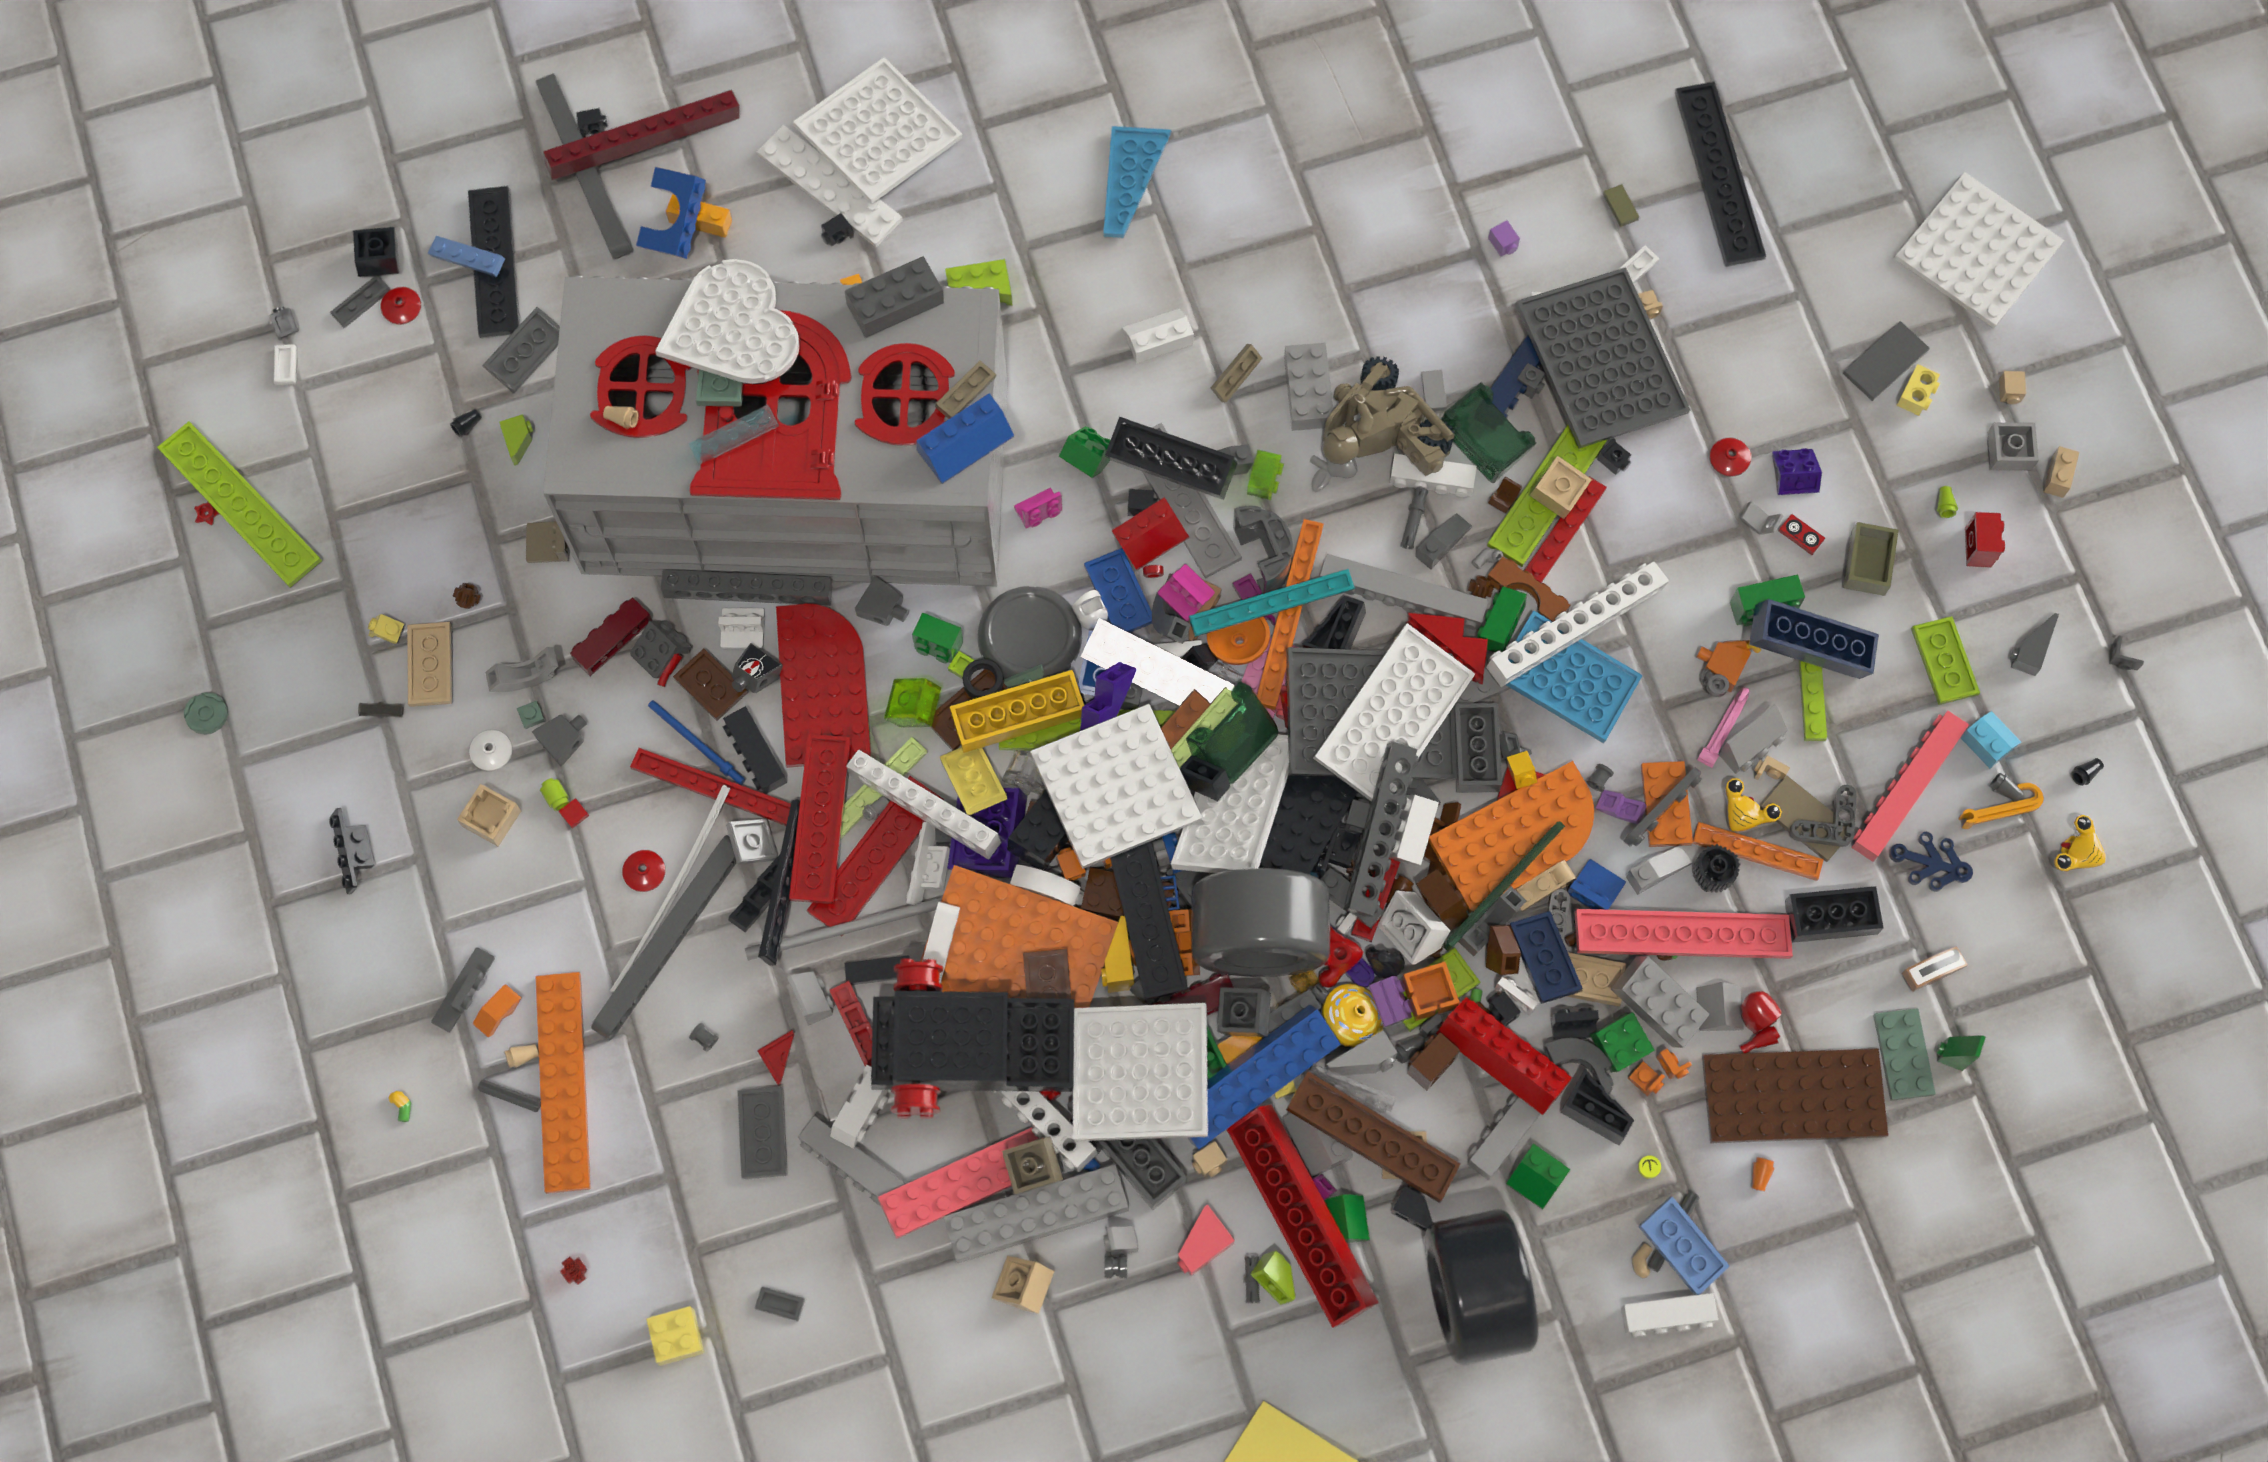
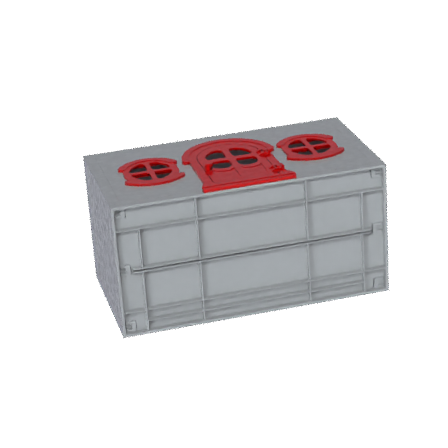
M580 275L565 277L543 494L581 574L662 577V570L830 577L831 582L871 583L874 576H877L885 583L997 587L1004 444L941 484L916 450V440L949 419L936 408L929 419L921 425L909 427L907 423L908 406L911 399H934L938 402L979 361H982L996 374V378L967 407L990 393L1006 417L1007 373L999 289L992 287L973 289L968 286L961 288L941 286L944 297L943 304L865 338L848 308L845 298V290L860 283L843 285L841 283L821 284L811 282L809 284H800L795 281L788 283L772 281L776 291V305L774 309L783 312L793 322L798 332L799 352L793 365L781 376L763 383H743L742 395L764 396L767 398L764 419L756 424H746L735 417L734 406H697L696 395L699 369L656 355V349L693 280L687 278L680 280H670L668 278L648 279L645 277L627 279L622 276L615 278L594 276L591 278ZM615 390L637 392L635 410L638 411V422L635 427L627 429L604 418L605 407H614ZM646 392H672L674 394L672 401L660 415L652 419L643 418ZM781 397H806L810 399L809 416L797 425L789 426L781 423L777 418L779 399ZM874 398L900 399V422L898 426H889L878 417L872 405Z

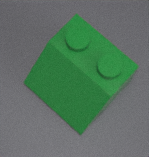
M1533 1143L1506 1185L1543 1210L1571 1169Z

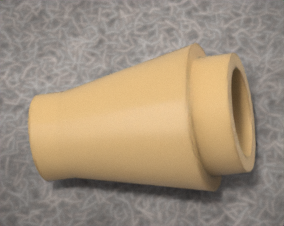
M606 406L603 416L605 419L611 420L624 428H633L638 422V411L634 410L633 407Z
M535 1044L509 1047V1050L504 1051L509 1068L514 1066L517 1068L533 1058L539 1057Z

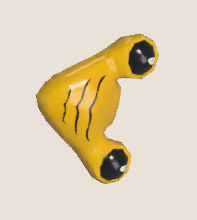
M1731 778L1726 783L1728 824L1731 831H1745L1764 823L1776 822L1780 819L1782 811L1777 804H1768L1763 810H1760V806L1754 801V798L1741 796L1744 790V783L1739 778Z
M2085 815L2076 817L2074 825L2080 835L2070 836L2065 842H2062V853L2058 854L2054 859V866L2060 871L2067 872L2072 869L2094 868L2103 865L2106 860L2104 849L2095 833V827L2091 818Z

